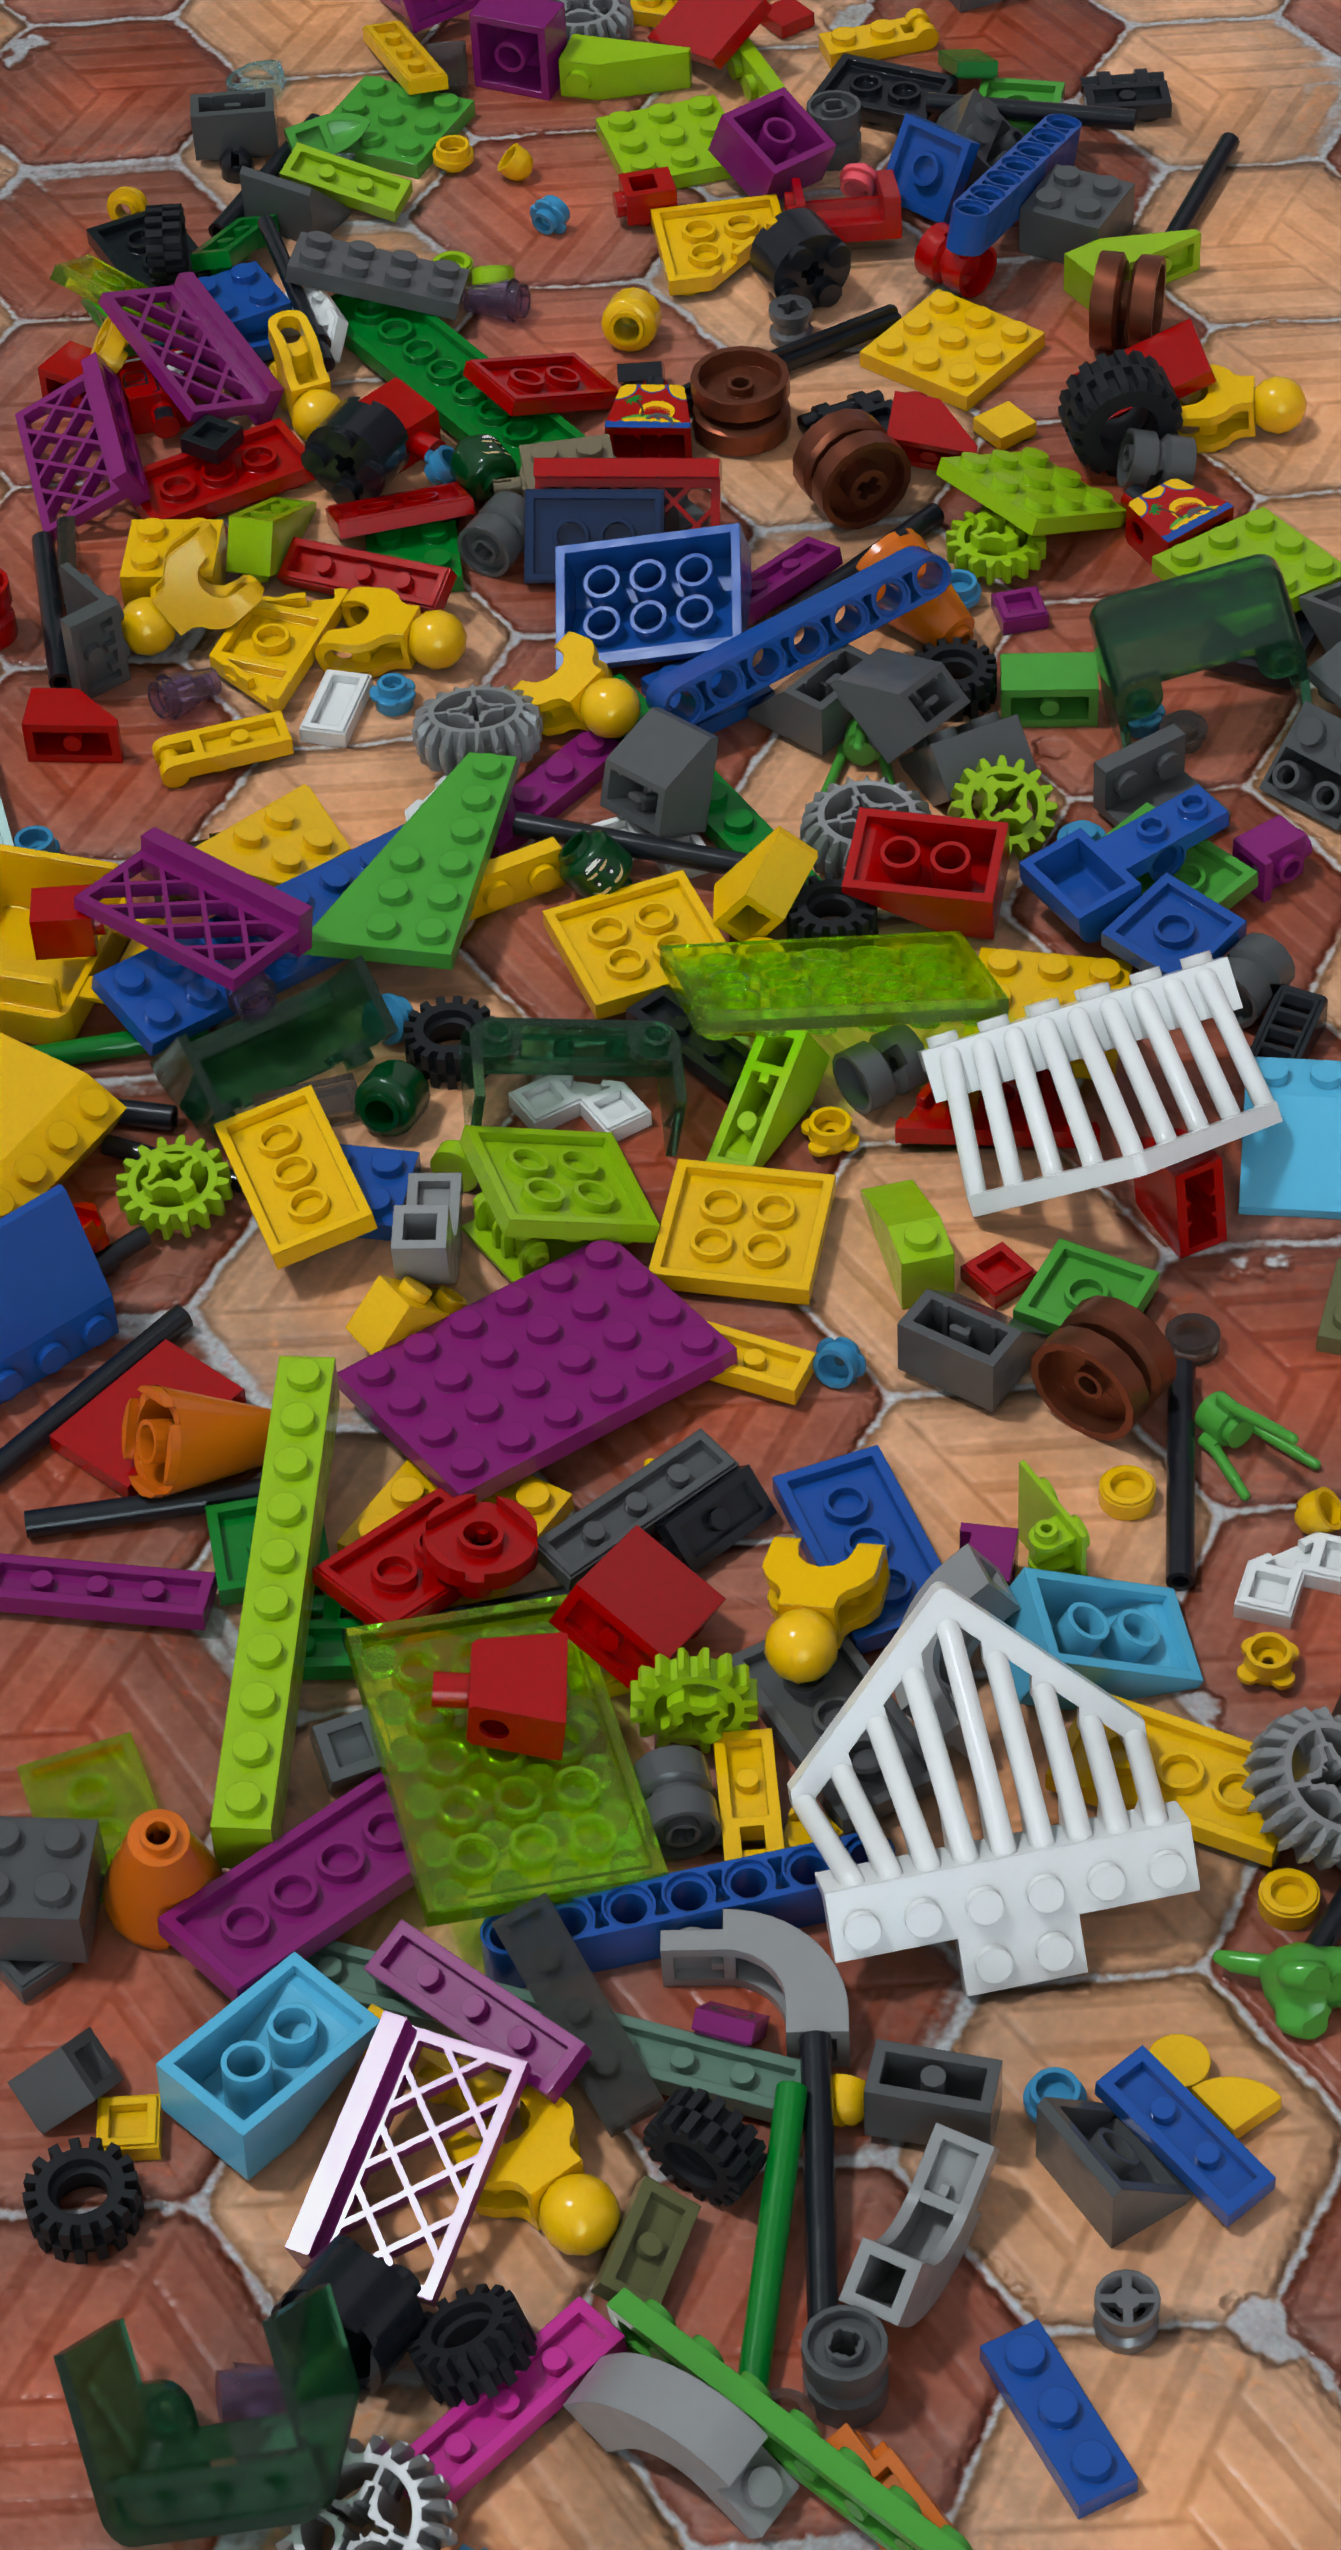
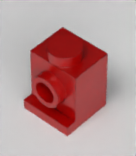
M668 166L618 174L619 191L613 192L612 195L616 218L625 217L628 226L651 225L650 209L677 206V189Z

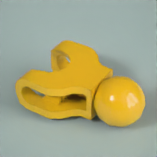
M286 310L272 315L268 320V339L275 359L269 368L285 389L278 404L283 411H288L295 433L302 441L306 442L309 435L342 400L331 392V380L324 365L320 345L307 316L299 310ZM285 327L293 328L301 336L294 343H286L280 331Z
M1210 364L1216 378L1215 383L1200 389L1201 391L1194 392L1179 399L1183 411L1180 413L1183 418V426L1199 427V429L1192 434H1183L1178 430L1177 432L1179 435L1195 439L1197 453L1216 452L1229 446L1237 439L1256 437V425L1265 432L1275 434L1292 431L1301 423L1307 407V401L1301 386L1291 378L1275 376L1264 379L1255 387V375L1240 376L1216 364Z
M201 521L168 545L163 560L164 573L162 578L150 588L151 597H140L130 601L123 609L124 620L121 622L123 637L129 649L136 654L153 656L165 651L174 641L177 632L182 636L195 627L208 629L229 628L261 601L264 587L251 575H242L226 585L211 584L202 578L199 566L215 550L217 544V531L209 522Z
M355 587L347 593L341 603V611L348 628L328 630L322 636L315 649V657L324 672L327 669L369 674L372 675V678L381 676L394 669H412L416 661L433 670L450 668L463 656L466 650L467 633L461 621L455 615L444 610L425 611L421 614L420 606L405 604L400 600L399 595L391 589ZM358 606L364 607L369 613L363 612ZM331 650L351 653L352 656L350 658H342L335 655Z
M570 631L554 646L563 655V663L556 673L548 679L539 682L520 680L511 689V691L523 690L522 696L527 695L534 698L531 703L539 707V715L542 716L543 732L541 734L546 736L563 734L572 729H582L587 732L592 731L596 736L603 738H620L634 728L640 716L641 703L637 691L625 680L613 678L608 665L599 660L597 647L592 640Z
M774 1537L762 1565L763 1576L770 1587L767 1595L768 1606L776 1619L766 1631L764 1654L770 1667L779 1677L796 1684L817 1681L828 1673L836 1662L838 1649H840L845 1636L853 1630L865 1627L880 1616L890 1583L886 1545L858 1543L848 1559L836 1565L819 1567L806 1563L802 1559L799 1552L802 1538Z
M526 2085L519 2099L520 2119L525 2131L518 2139L500 2146L475 2211L480 2215L493 2218L517 2217L525 2219L538 2231L542 2229L551 2246L566 2255L588 2256L605 2248L614 2238L621 2217L620 2203L608 2183L592 2174H585L579 2139L575 2133L573 2108L562 2097L554 2104ZM461 2131L446 2140L444 2144L453 2165H456L477 2155L482 2141L466 2131ZM442 2161L443 2169L446 2170L445 2165ZM469 2174L459 2178L463 2188Z

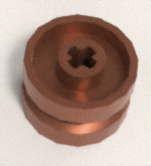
M1107 250L1100 252L1089 304V346L1091 349L1114 351L1121 342L1124 326L1125 340L1128 348L1160 333L1166 287V259L1164 256L1141 254L1134 263L1130 280V263L1124 252Z
M727 347L705 355L694 365L690 375L691 396L694 403L692 408L693 430L696 439L706 449L730 456L757 455L776 448L788 437L791 428V407L788 401L790 395V374L786 362L777 354L759 347Z
M844 408L825 415L804 434L793 456V476L800 488L817 504L819 510L830 522L843 529H861L879 522L890 514L905 496L911 480V462L902 447L886 433L882 425L872 415L861 409Z
M1096 1295L1083 1299L1067 1316L1059 1329L1054 1330L1037 1349L1031 1358V1377L1038 1394L1049 1409L1070 1428L1090 1438L1112 1441L1125 1437L1142 1418L1148 1407L1153 1406L1176 1378L1177 1361L1170 1342L1159 1327L1138 1308L1118 1298Z

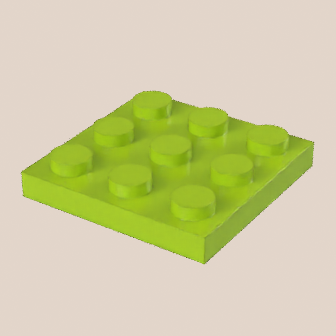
M697 95L685 101L670 104L657 103L649 108L629 112L616 111L609 116L595 118L596 133L617 174L668 166L676 189L733 178L708 150L721 115L725 114L715 95Z
M1025 447L1022 451L1018 452L996 449L993 450L992 454L980 455L972 452H963L961 456L941 457L937 468V476L1031 536L1123 527L1126 519V509L1113 501L1111 493L1100 488L1090 487L1080 480L1081 475L1068 468L1058 467L1048 460L1049 455L1036 448Z
M1263 506L1152 556V573L1237 637L1241 638L1302 610L1299 606V596L1341 581V562Z
M464 1125L459 1143L504 1237H512L517 1240L538 1238L562 1239L568 1242L608 1240L619 1242L620 1244H630L632 1242L655 1243L660 1224L612 1132Z

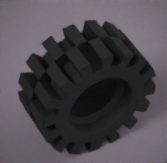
M181 203L146 205V253L148 256L149 276L153 285L174 284L178 273L189 272L187 229L185 228L186 221Z
M953 637V643L947 644L945 638L937 639L936 647L929 642L923 645V652L917 650L914 653V656L942 662L954 679H958L955 681L968 697L970 703L953 715L954 722H962L963 715L965 714L970 719L977 718L978 710L986 713L990 710V703H995L997 694V664L994 653L989 654L987 646L982 645L977 649V641L969 639L967 644H962V637Z
M825 873V880L819 881L817 875L808 877V886L805 883L803 884L787 914L789 944L793 943V949L798 954L805 951L806 959L814 961L816 956L820 955L822 963L830 964L831 957H838L839 963L848 962V954L851 953L857 959L863 955V948L870 950L874 945V939L877 940V907L842 893L841 886L844 873H842L840 880L834 879V873ZM827 916H839V917H843V918L837 919V920H825V919H821V918L827 917Z
M442 996L436 998L435 1006H431L426 1001L420 1004L421 1013L415 1010L409 1013V1021H405L403 1025L406 1062L422 1072L426 1080L430 1078L431 1087L440 1089L442 1082H447L448 1090L457 1089V1082L464 1081L465 1086L469 1087L475 1084V1075L483 1080L489 1076L488 1068L494 1070L496 1067V1058H499L496 1022L494 1015H490V1009L485 1005L479 1008L477 1000L470 998L467 1004H463L462 996H453V1003H445V997ZM446 1040H463V1041H464V1042H461V1043L455 1044V1045H439V1044H438V1043L443 1042V1041H446Z
M683 2087L681 2091L676 2089L643 2132L645 2134L643 2138L644 2146L651 2148L648 2151V2155L652 2161L662 2163L659 2170L666 2177L673 2175L678 2180L675 2183L678 2188L683 2191L687 2187L693 2190L694 2198L703 2202L707 2196L711 2205L720 2206L724 2203L726 2207L732 2206L734 2202L738 2201L766 2163L765 2143L763 2140L754 2138L758 2131L753 2124L744 2125L741 2121L744 2115L737 2109L733 2112L726 2109L727 2101L719 2096H716L714 2100H710L708 2091L700 2088L696 2092L691 2087Z
M80 2137L68 2139L71 2150L62 2153L58 2143L48 2148L50 2161L47 2162L38 2156L32 2163L34 2175L26 2173L23 2182L25 2192H22L29 2226L33 2238L38 2240L39 2247L46 2254L53 2248L54 2256L57 2260L66 2262L69 2253L73 2252L76 2264H88L87 2253L96 2251L98 2260L102 2261L110 2258L107 2246L113 2244L120 2252L128 2245L125 2232L136 2236L140 2229L138 2217H144V2204L137 2170L135 2171L134 2163L128 2154L122 2156L120 2146L113 2142L104 2151L101 2138L90 2137L88 2148H82ZM98 2187L108 2193L107 2199L102 2205L87 2213H66L59 2207L60 2201L67 2194L79 2188Z
M487 2284L476 2285L473 2294H469L467 2288L456 2291V2300L448 2303L446 2297L435 2303L439 2309L436 2313L429 2311L424 2313L425 2325L417 2332L416 2339L410 2341L407 2345V2350L430 2395L438 2403L442 2404L446 2401L448 2406L458 2407L464 2398L467 2406L477 2404L479 2395L482 2393H486L490 2399L500 2394L496 2388L498 2385L504 2382L510 2387L518 2380L515 2371L526 2372L532 2364L529 2356L536 2355L538 2347L535 2341H537V2338L514 2294L510 2290L506 2291L501 2285L495 2284L490 2290Z

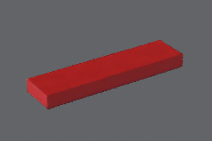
M293 537L277 578L283 585L335 595L334 589L338 588L349 589V591L355 587L388 588L398 594L400 600L405 604L420 606L421 613L423 614L425 611L444 610L457 575L451 568Z

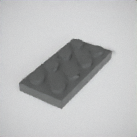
M301 231L287 265L285 282L456 320L467 287L470 269L461 268L459 264L450 260L430 261L418 258L416 254L406 250L391 252L377 249L373 244L366 241L355 240L346 242L333 239L330 234L322 231H310L308 233Z
M847 1635L840 1649H838L837 1660L828 1673L817 1681L796 1684L779 1677L770 1667L764 1654L765 1640L732 1654V1667L747 1664L749 1666V1677L757 1679L758 1715L767 1728H772L773 1737L796 1770L871 1668ZM890 1695L884 1704V1708L917 1800L920 1801L935 1793L917 1731ZM865 1730L850 1750L849 1756L853 1769L877 1819H880L896 1811L871 1740ZM830 1778L816 1798L832 1821L846 1835L854 1831L855 1828Z

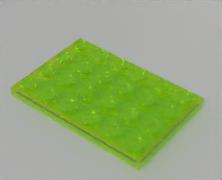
M960 931L660 945V966L697 1035H703V1037L711 1040H727L732 1038L734 1033L754 1032L762 1037H780L785 1035L787 1030H807L813 1034L827 1035L837 1032L838 1028L858 1027L863 1031L881 1032L889 1029V1025L909 1024L918 1029H934L939 1027L941 1022L958 1021L968 1026L978 1027L977 1022L1006 1013L1008 1015L1009 998Z
M568 1594L350 1627L345 1630V1646L363 1708H367L373 1743L427 1927L514 1913L552 1903L553 1906L573 1902V1898L668 1875V1870L599 1664L571 1640L568 1639L566 1729L562 1760L545 1759L473 1745L466 1740L467 1709L431 1707L433 1671L469 1673L471 1643L476 1639L561 1633L548 1621Z

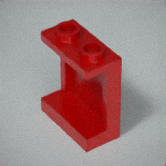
M893 169L876 170V196L805 201L800 177L791 178V192H784L785 211L793 208H807L814 211L832 228L844 243L902 238L901 195Z
M636 1525L576 1583L548 1622L561 1633H568L569 1640L630 1690V1682L638 1680V1668L641 1665L655 1668V1655L659 1653L671 1660L677 1654L678 1648L684 1647L690 1639L698 1636L726 1598Z

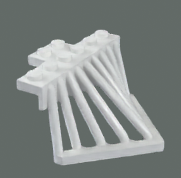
M1210 950L1179 959L1182 966L1181 970L1162 975L1160 967L1156 966L1129 975L1131 985L1120 989L1111 990L1109 982L1097 983L1075 990L1076 1001L1060 1005L1057 997L1024 1006L1026 1016L1015 1019L1011 1023L1006 1013L977 1022L979 1032L959 1038L957 1030L954 1029L926 1038L928 1048L917 1052L923 1071L927 1073L935 1102L939 1103L948 1100L966 1197L973 1217L1141 1177L1283 1122L1277 1101L1274 1100L1233 1012L1243 1008L1228 957L1213 959ZM1209 1018L1214 1019L1251 1099L1253 1108L1243 1112L1240 1111L1201 1021ZM1181 1029L1220 1116V1121L1212 1124L1208 1123L1169 1034L1170 1030ZM1149 1039L1187 1126L1188 1133L1176 1136L1136 1041ZM1109 1049L1117 1050L1156 1142L1155 1146L1147 1149L1143 1148L1104 1051ZM1084 1059L1119 1144L1122 1157L1103 1160L1070 1065L1071 1061ZM1045 1069L1050 1070L1082 1167L1063 1170L1036 1072ZM1013 1079L1016 1081L1043 1175L1042 1177L1026 1181L1024 1180L1002 1083ZM978 1090L982 1091L1004 1185L990 1190L986 1188L968 1096L969 1093Z
M937 1581L929 1587L787 1782L789 1800L794 1812L830 1869L815 1872V1879L823 1899L831 1954L835 1963L955 1940L962 1988L966 1996L969 1997L1088 1973L1079 1914L1200 1890L1190 1819L1177 1801L1164 1803L1147 1739L1145 1721L1141 1715L942 1581ZM961 1628L979 1640L982 1662L987 1671L1017 1791L1023 1828L1021 1832H1012ZM935 1634L939 1638L976 1786L984 1837L981 1840L974 1841L924 1673L921 1653ZM1009 1661L1029 1673L1030 1695L1035 1705L1058 1796L1059 1824L1050 1825ZM900 1682L903 1684L939 1807L945 1847H934L884 1708L885 1702ZM1056 1692L1077 1706V1726L1081 1733L1098 1797L1096 1817L1089 1818ZM1103 1724L1118 1733L1120 1740L1125 1746L1138 1797L1134 1809L1126 1810ZM865 1730L871 1740L897 1813L908 1854L895 1856L853 1769L849 1752ZM830 1778L863 1844L869 1862L860 1864L854 1862L816 1801V1797Z

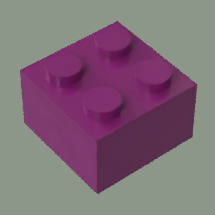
M480 0L469 14L475 86L550 101L560 88L559 58L567 45L564 3L550 0Z
M782 87L721 115L708 150L750 197L777 194L778 200L784 198V192H791V178L800 177L802 189L821 181L837 145L786 88Z

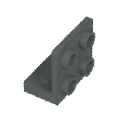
M66 562L59 566L67 616L60 619L70 680L72 688H79L92 699L130 680L127 661L130 658V650L123 637L121 622L124 620V613L114 596L106 595L94 584L89 575L86 573L81 574L71 564Z
M1173 723L1095 761L1093 807L1116 827L1146 802L1154 807H1158L1197 785L1198 783L1184 771L1186 734ZM1221 804L1228 811L1230 822L1231 812L1223 804Z

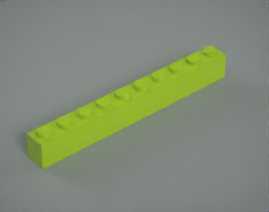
M279 1356L210 1823L214 1854L221 1868H234L282 1836L304 1673L306 1645L315 1585L312 1583V1568L318 1565L340 1405L335 1357Z

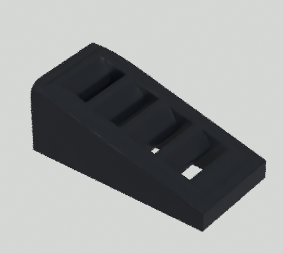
M1285 984L1280 985L1250 1047L1254 1057L1308 1059L1326 1027L1327 998L1323 995Z

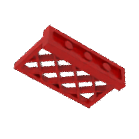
M534 458L533 476L535 477V489H682L674 498L665 490V497L670 501L665 506V516L676 507L693 525L690 529L702 528L701 526L710 517V527L721 525L722 461L720 458ZM692 489H711V508L696 522L679 502Z

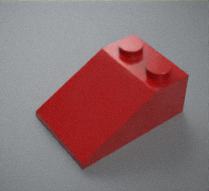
M859 807L841 886L842 893L942 934L994 940L1010 863L1009 823Z

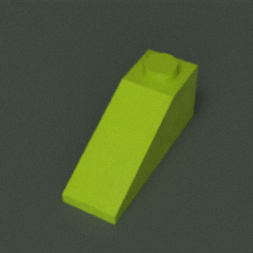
M572 34L559 58L561 96L601 101L690 88L692 85L691 47Z
M1197 229L1099 238L1064 253L1063 290L1089 310L1096 264L1102 250L1125 253L1130 263V280L1134 263L1141 254L1164 256L1166 259V284L1200 269L1201 232Z
M271 497L230 515L226 571L241 573V576L251 575L260 583L268 582L269 577L279 573L293 537H303L316 512L317 502Z
M762 1021L706 1161L763 1167L808 1110L814 1100L830 1056L807 1031Z
M906 1180L861 1189V1199L901 1309L911 1308L926 1289L955 1292L954 1251L940 1215L913 1180Z

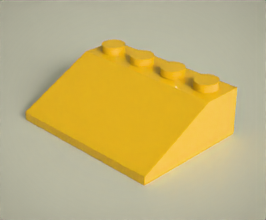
M1 1032L0 1218L58 1184L62 1185L104 1141L105 1137L111 1133L127 1109L124 1104L86 1072Z

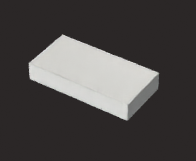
M327 669L299 728L300 742L347 748L370 697L369 691L373 686L372 675Z

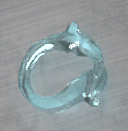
M256 61L238 68L226 79L227 92L273 88L276 97L284 89L286 83L281 65L282 61ZM254 70L268 72L275 81L274 83L270 80L255 79L243 83L234 82L243 74Z

